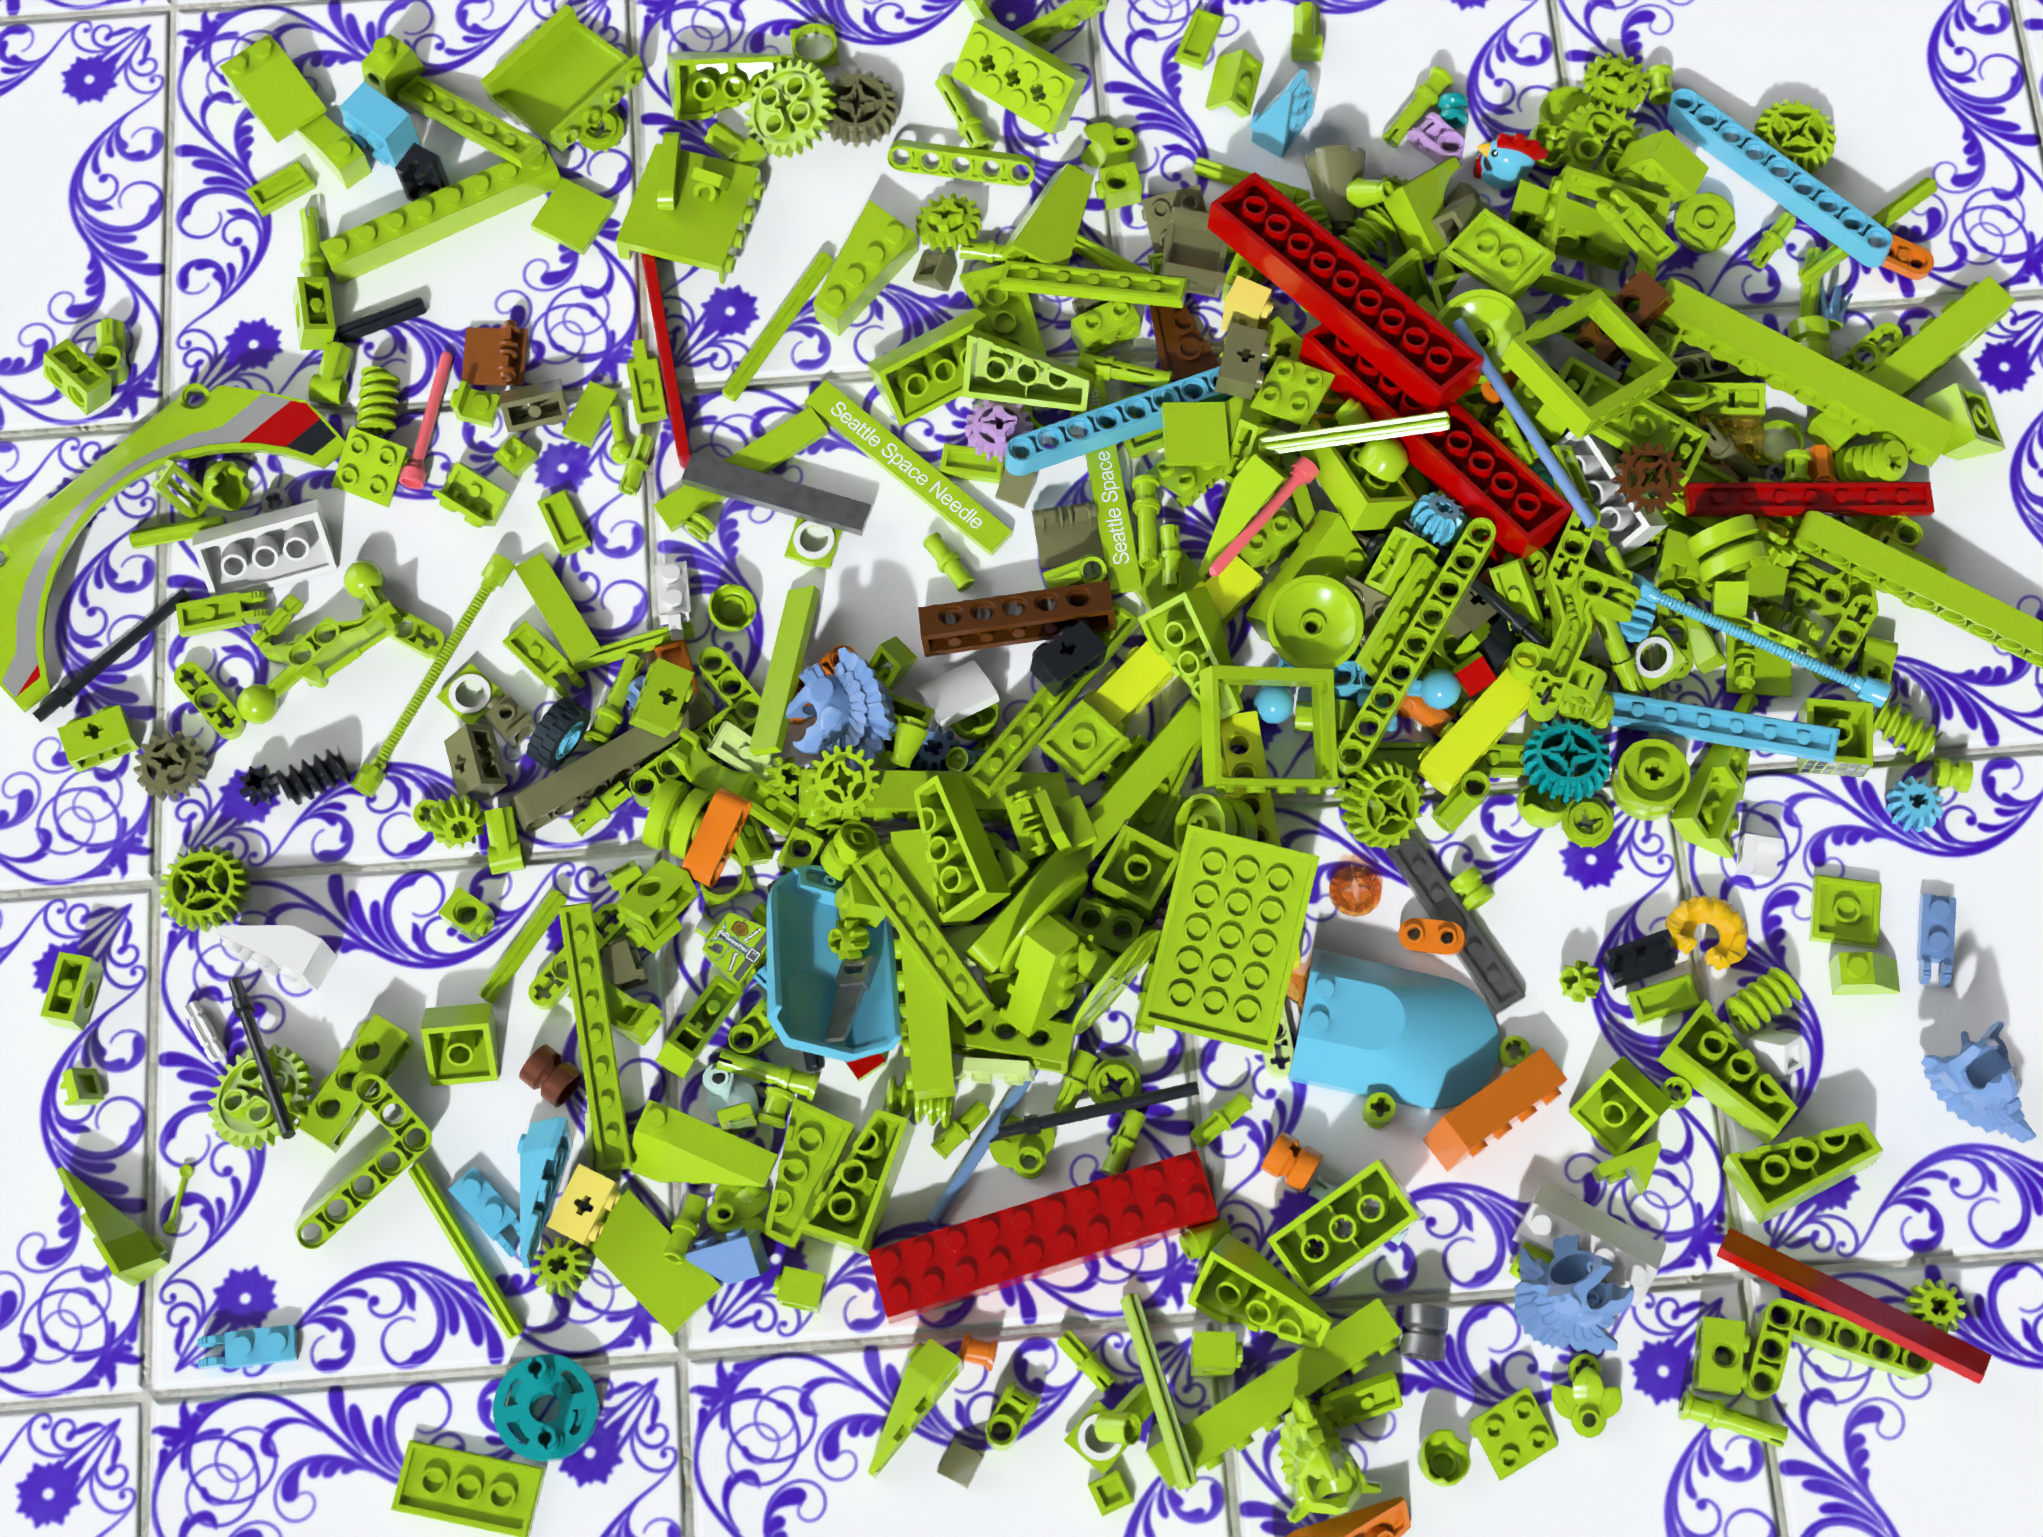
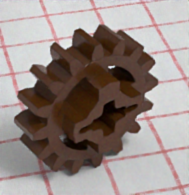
M1645 442L1642 446V451L1637 445H1634L1630 448L1631 455L1624 452L1619 457L1624 464L1617 463L1613 467V470L1618 472L1619 475L1612 478L1611 483L1619 484L1620 486L1614 494L1615 496L1623 494L1626 497L1623 500V506L1633 503V512L1635 513L1639 512L1642 507H1645L1646 514L1650 515L1654 512L1655 506L1662 512L1667 508L1666 502L1673 504L1677 501L1673 493L1683 491L1684 487L1677 484V481L1685 478V474L1677 473L1676 470L1682 465V462H1673L1671 460L1674 455L1673 450L1667 454L1662 453L1663 444L1657 445L1652 450L1650 442ZM1640 458H1652V459H1655L1656 461H1655V462H1651V463H1646L1644 460H1642V459L1639 460V459H1640ZM1655 469L1656 471L1652 475L1651 482L1641 488L1640 486L1644 482L1646 474ZM1665 469L1668 473L1669 482L1665 480ZM1628 474L1631 476L1632 480L1631 488L1628 483ZM1642 494H1651L1655 499H1645L1640 496Z

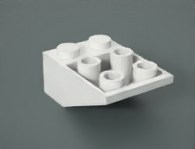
M295 925L218 926L215 930L217 935L223 940L221 945L230 950L232 956L245 963L251 959L259 964L258 968L274 977L279 973L288 979L287 982L302 991H305L307 987L318 991L337 959V956L323 939Z

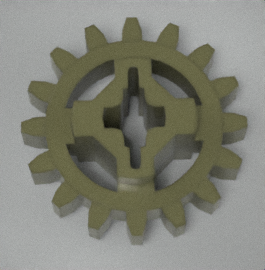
M168 730L164 731L163 739L160 740L155 735H152V745L149 746L144 743L141 745L145 751L144 755H135V759L141 764L133 768L134 772L140 776L137 782L142 788L146 787L145 791L151 797L156 794L160 801H164L167 795L174 802L178 801V794L182 792L187 797L191 796L189 788L193 786L199 789L201 786L197 782V778L207 776L206 772L201 768L208 764L207 759L201 756L205 752L200 744L196 745L197 742L191 735L185 739L181 731H177L174 737H172ZM185 750H186L187 752H189L190 757H191V762H188V761L185 759V758H186V755H185V753H184ZM151 770L156 772L157 782L153 780Z

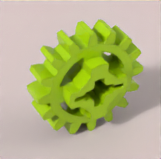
M1607 52L1605 59L1598 55L1594 63L1590 62L1582 80V83L1585 84L1583 92L1591 93L1589 102L1598 101L1599 104L1604 102L1605 106L1609 108L1615 105L1620 112L1626 111L1628 107L1634 111L1638 103L1642 104L1650 86V83L1647 82L1649 74L1641 73L1644 66L1642 63L1633 64L1634 57L1631 56L1625 60L1623 59V54L1619 52L1617 58H1613L1612 54Z
M952 193L950 198L946 199L941 194L937 202L930 199L928 200L930 206H921V215L915 217L917 223L915 225L918 237L921 238L922 244H929L932 251L939 246L942 253H945L948 247L958 251V245L961 243L969 246L968 239H977L976 230L982 229L980 209L977 208L975 200L968 202L967 195L965 194L957 199L956 193Z
M1766 517L1755 519L1760 531L1751 540H1762L1765 542L1771 556L1765 564L1775 566L1778 563L1783 568L1786 565L1793 566L1802 551L1793 543L1795 536L1789 534L1790 531L1784 525H1778Z
M849 744L845 752H842L839 745H834V754L832 755L823 750V762L817 760L812 762L818 768L817 772L808 773V777L815 779V784L809 786L808 789L818 792L813 801L815 803L824 801L823 811L825 812L830 811L832 807L836 808L835 813L838 817H841L844 809H847L851 817L855 816V807L857 806L862 811H866L867 806L864 802L867 799L870 801L876 800V797L871 794L872 789L881 788V785L874 783L873 779L881 775L880 771H872L870 768L875 763V760L871 758L865 761L863 758L866 751L863 749L858 751L857 754H853V745ZM846 758L855 760L864 770L854 771L849 768ZM834 762V770L830 777L823 779L824 771L829 764ZM842 771L847 776L853 777V782L848 783L847 791L844 790L843 786L836 784V780L841 778ZM866 783L863 794L855 800L854 792L859 784ZM834 790L840 794L843 803L835 802L825 791Z

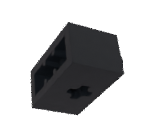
M1080 621L1073 627L1069 625L1062 629L1056 639L1049 644L1046 642L1040 644L1032 653L1033 658L1030 671L1054 697H1057L1102 665L1108 647L1083 621Z

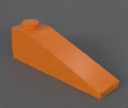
M1399 1496L1295 1530L1285 1537H1402L1411 1527L1406 1500Z

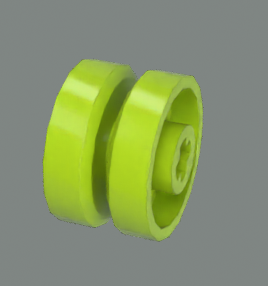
M1745 514L1720 522L1697 533L1685 542L1693 559L1704 560L1697 568L1704 586L1713 585L1715 581H1726L1742 575L1771 558L1764 541L1751 540L1760 531L1752 514Z
M1661 739L1638 741L1633 743L1622 754L1610 779L1611 795L1616 805L1626 815L1638 820L1655 821L1667 816L1677 807L1690 782V766L1684 754L1671 743Z
M667 778L662 783L650 806L643 830V844L658 851L664 850L669 845L671 855L684 860L714 794L700 788H695L688 793L686 783L673 778Z
M1206 793L1192 795L1182 804L1174 824V843L1179 853L1182 850L1188 824L1256 841L1258 837L1257 819L1253 809L1243 800L1226 796L1220 797Z

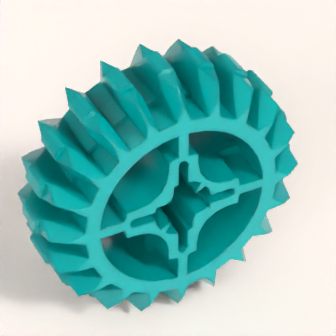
M1569 717L1565 719L1564 724H1561L1556 718L1551 722L1550 726L1543 722L1538 731L1534 730L1530 734L1523 748L1524 753L1521 758L1522 764H1524L1523 772L1524 775L1530 776V786L1539 785V795L1546 791L1549 792L1551 801L1556 796H1561L1564 804L1569 801L1570 797H1573L1577 803L1582 800L1583 795L1590 799L1594 795L1595 790L1600 791L1603 788L1604 781L1608 779L1610 774L1609 768L1612 764V757L1608 756L1610 753L1609 745H1603V735L1594 736V726L1585 729L1583 728L1582 720L1577 725L1571 724ZM1561 744L1558 747H1550L1549 750L1546 749L1549 746ZM1584 771H1589L1582 776L1572 777L1575 774H1583Z

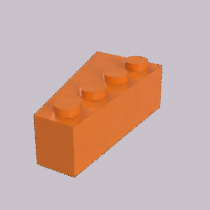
M1541 1048L1444 1115L1422 1140L1444 1169L1449 1172L1467 1157L1471 1156L1474 1158L1489 1146L1487 1143L1493 1138H1496L1498 1141L1513 1129L1511 1125L1517 1120L1523 1123L1538 1111L1536 1106L1544 1102L1547 1106L1562 1095L1559 1088L1568 1079L1546 1051Z

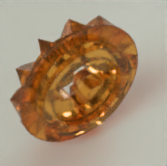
M1351 864L1348 867L1339 869L1329 884V897L1332 904L1337 910L1348 916L1359 917L1369 914L1377 907L1381 899L1382 886L1377 874H1373L1366 866L1360 867ZM1353 879L1357 882L1358 887L1366 889L1361 891L1358 902L1353 892L1345 891L1351 888Z

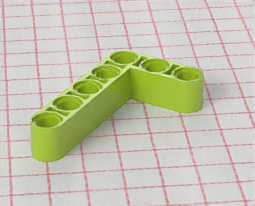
M715 646L703 649L698 657L701 675L726 709L697 728L693 733L699 736L700 745L707 749L722 723L726 721L752 737L757 716L747 718L744 714L750 709L759 710L760 696L722 649ZM714 661L722 663L716 670L706 668L709 663ZM731 685L741 687L735 694L725 692ZM679 742L673 745L671 748H676ZM671 748L631 776L629 787L638 805L645 808L650 807L656 793L667 778H673L684 783L689 782L680 770L673 775L665 773L669 766L675 765L667 755ZM706 750L705 753L715 762L720 760L719 757ZM644 784L654 785L653 789L647 794L638 792L639 788Z
M365 1070L359 1072L353 1078L352 1091L391 1134L297 1219L294 1225V1235L300 1245L306 1249H317L324 1245L431 1145L432 1133L429 1128L383 1078L374 1071ZM375 1079L378 1083L375 1093L368 1096L362 1095L360 1087L363 1081ZM393 1103L399 1104L401 1109L399 1116L394 1120H386L383 1116L386 1106ZM414 1128L422 1129V1140L414 1145L408 1144L406 1141L408 1132ZM387 1152L397 1153V1162L391 1168H384L380 1164L381 1157ZM364 1175L370 1176L372 1183L368 1190L360 1192L354 1189L357 1178ZM337 1199L344 1200L346 1207L343 1213L339 1215L328 1213V1207L332 1201ZM314 1223L320 1226L319 1234L315 1238L305 1239L302 1237V1229L306 1225Z
M1778 1298L1763 1307L1759 1313L1745 1366L1748 1368L1747 1385L1742 1389L1748 1398L1756 1401L1765 1400L1775 1394L1781 1385L1792 1341L1911 1380L1927 1374L1932 1370L1934 1362L1842 1317L1788 1299ZM1772 1308L1779 1309L1784 1313V1325L1778 1324L1772 1319ZM1806 1319L1812 1320L1818 1325V1336H1813L1807 1332L1805 1328ZM1840 1331H1846L1852 1336V1347H1846L1840 1342ZM1764 1341L1771 1342L1776 1347L1777 1355L1775 1358H1770L1763 1352L1762 1345ZM1874 1342H1879L1886 1348L1887 1355L1885 1359L1878 1357L1874 1353ZM1909 1353H1913L1919 1358L1921 1362L1919 1370H1915L1909 1365L1907 1361ZM1755 1374L1766 1378L1768 1382L1766 1392L1756 1388L1754 1384Z

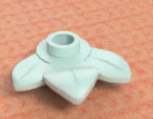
M713 1063L706 1068L702 1077L704 1088L708 1092L706 1106L709 1113L716 1120H718L717 1111L719 1109L747 1101L750 1102L754 1113L758 1112V1097L753 1086L761 1081L720 1069L717 1070V1063ZM718 1073L725 1075V1081L721 1084L713 1082V1077Z

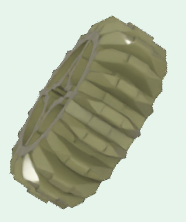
M859 68L856 74L852 75L846 69L845 77L842 78L835 74L833 78L834 83H832L830 89L836 95L830 100L837 107L829 110V113L835 118L833 120H826L825 124L830 130L824 131L825 134H831V139L834 142L841 139L844 147L849 142H853L856 149L860 142H865L868 147L872 139L880 143L882 134L889 135L891 131L890 126H895L898 114L897 96L895 92H892L890 82L884 83L882 75L874 78L871 70L866 75H863ZM858 102H860V108H858V114L855 115V109H857V104H858Z

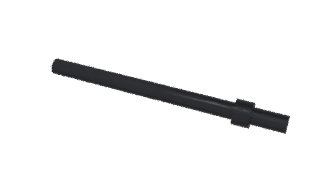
M1411 515L1403 521L1402 526L1410 533L1421 538L1420 533L1412 530L1413 525L1409 521ZM1423 539L1427 543L1431 544L1430 540ZM1436 542L1432 546L1439 550L1437 557L1446 564L1452 552ZM1460 560L1456 562L1458 567L1462 569H1469ZM1478 576L1475 578L1471 588L1511 624L1510 628L1518 636H1524L1531 643L1544 648L1549 645L1550 641L1532 626L1533 621L1524 613L1519 614Z
M181 589L63 688L59 686L50 694L52 697L32 714L42 723L58 708L62 707L64 709L73 701L72 697L172 615L176 611V604L189 601L191 596L184 589Z
M234 977L228 981L233 996L232 1007L236 1017L241 1019L283 1139H290L295 1136L296 1132L253 1014L255 1007L252 998L246 995L241 979Z
M1197 1081L1039 1117L1037 1113L1024 1116V1120L999 1125L1000 1138L1003 1139L1025 1133L1028 1136L1041 1134L1043 1129L1199 1095Z

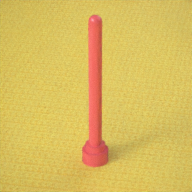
M444 351L440 356L411 462H408L402 468L399 482L408 488L422 489L425 484L427 474L423 464L453 360V355L449 351Z
M1300 456L1291 466V477L1209 567V574L1211 576L1217 577L1224 571L1300 485L1304 486L1306 483H1311L1316 478L1319 470L1311 460L1304 456Z

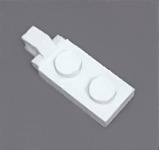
M687 561L655 565L661 625L668 624L671 641L683 640V622H689L692 619Z

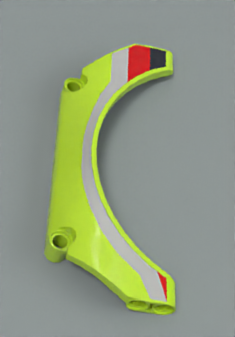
M192 383L187 385L179 397L0 539V553L5 555V561L0 566V686L24 713L51 693L45 657V626L49 600L56 577L68 551L80 532L95 514L120 492L136 481L159 469L165 468L164 464L167 459L178 463L212 454L233 452L264 453L288 457L325 469L341 456L345 441L307 400L239 387L218 385L210 392L202 384ZM199 394L205 397L204 403L200 406L194 407L188 404L190 397Z

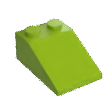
M270 34L219 66L230 89L276 143H279L327 111L324 104L291 59Z

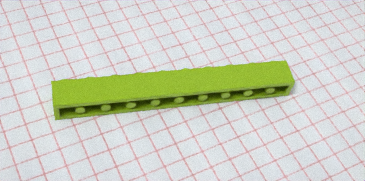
M1672 277L1670 278L1665 290L1673 297L1675 302L1658 318L1654 325L1682 338L1690 346H1697L1709 352L1715 359L1726 361L1738 367L1742 373L1755 376L1767 382L1771 388L1794 396L1801 404L1811 405L1819 409L1828 418L1844 422L1859 434L1869 435L1880 442L1899 441L1905 446L1910 459L1919 465H1926L1931 468L1940 457L1956 424Z

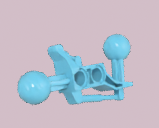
M1356 649L1350 658L1356 659L1361 650ZM1279 657L1280 661L1277 667L1295 668ZM1347 660L1333 669L1335 699L1357 701V708L1360 711L1373 689V686H1369L1368 683L1376 679H1372L1355 661ZM1443 668L1433 669L1424 675L1423 678H1417L1408 696L1421 697L1429 707L1437 710L1448 709L1458 700L1461 693V684L1451 671ZM1393 675V677L1399 680H1404L1408 677ZM1340 677L1350 678L1346 683L1340 684L1335 682ZM1263 686L1254 696L1253 707L1261 720L1268 724H1279L1288 719L1294 708L1293 695L1289 691L1290 686ZM1381 696L1375 701L1380 707H1389L1388 696ZM1396 716L1388 728V732H1394L1397 729Z

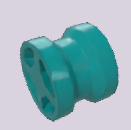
M1452 92L1444 94L1438 99V108L1441 111L1439 116L1450 127L1460 129L1468 124V113L1465 111L1468 107L1467 96Z

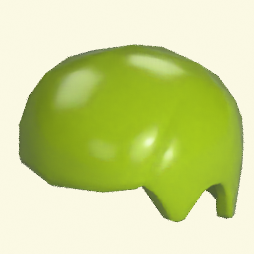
M1549 119L1537 124L1531 130L1527 139L1538 140L1541 143V147L1548 150V157L1535 161V164L1546 169H1556L1564 164L1556 161L1562 153L1554 150V147L1559 143L1555 136L1561 130L1558 128L1559 126L1551 125Z
M1394 438L1367 441L1357 456L1362 467L1370 474L1388 482H1395L1405 472L1409 463L1406 449L1400 441Z
M232 461L216 462L207 469L203 477V492L206 499L216 508L238 511L245 506L251 492L243 483V478L247 474Z
M725 584L712 592L707 610L710 620L719 629L726 632H737L752 623L755 618L757 605L753 594L744 586Z
M995 703L951 724L950 727L963 739L971 741L985 739L996 728L1000 708Z
M1529 784L1524 786L1516 800L1517 810L1521 817L1530 826L1540 829L1556 826L1565 816L1570 802L1563 804L1561 796H1556L1551 801L1550 793L1547 791L1539 795V785L1530 786Z
M1451 1429L1434 1430L1422 1441L1417 1453V1462L1421 1473L1430 1482L1440 1487H1450L1458 1484L1467 1476L1471 1465L1467 1443L1456 1437Z

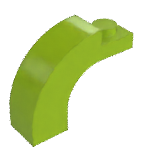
M604 978L611 1029L634 1043L645 1046L664 1021V1018L660 1016L663 1011L652 1003H642L630 997ZM570 991L569 994L566 996V997H568L570 1000H572L571 991Z

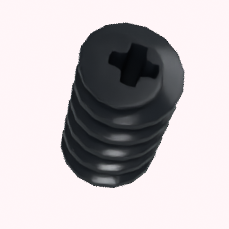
M338 745L337 755H334L329 749H325V760H322L317 754H313V765L311 766L304 759L300 760L301 770L299 771L292 764L288 765L289 775L287 776L279 769L276 770L279 782L289 801L292 799L297 805L302 804V794L309 800L314 799V788L324 795L327 793V783L336 790L339 788V778L346 784L351 783L349 767Z

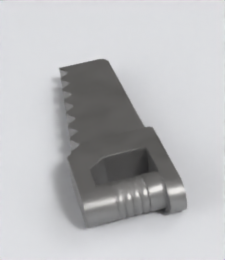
M869 955L863 959L843 960L835 978L837 982L836 988L838 989L835 993L837 998L833 1001L835 1005L831 1008L833 1013L830 1015L831 1021L828 1023L829 1028L826 1030L828 1035L824 1038L827 1043L846 1040L864 992L869 990L878 967L876 955Z

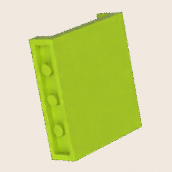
M565 4L480 82L491 102L561 154L568 146L575 143L577 138L590 126L594 125L612 106H615L625 94L637 86L646 76V73L637 54L631 59L579 22L575 10L568 4Z
M655 143L616 238L618 257L630 261L634 251L664 258L718 272L719 283L724 284L728 273L732 274L735 270L737 250L742 249L745 244L747 224L752 225L754 221L756 201H761L764 195L765 183L761 182V171L758 168L681 149L675 211H659L658 185L662 144ZM694 166L731 179L728 191L717 188L719 198L716 203L708 201L710 196L709 188L703 190L701 198L693 195L694 187L700 183L691 178Z

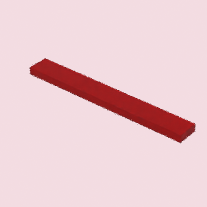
M641 253L677 457L680 467L685 469L691 452L655 256Z
M1687 482L1683 488L1686 517H1737L1745 514H1752L1753 516H1804L1807 511H1817L1827 516H1930L1935 512L1931 482Z
M1729 1228L1716 1256L1977 1384L1981 1383L1989 1365L1991 1354Z

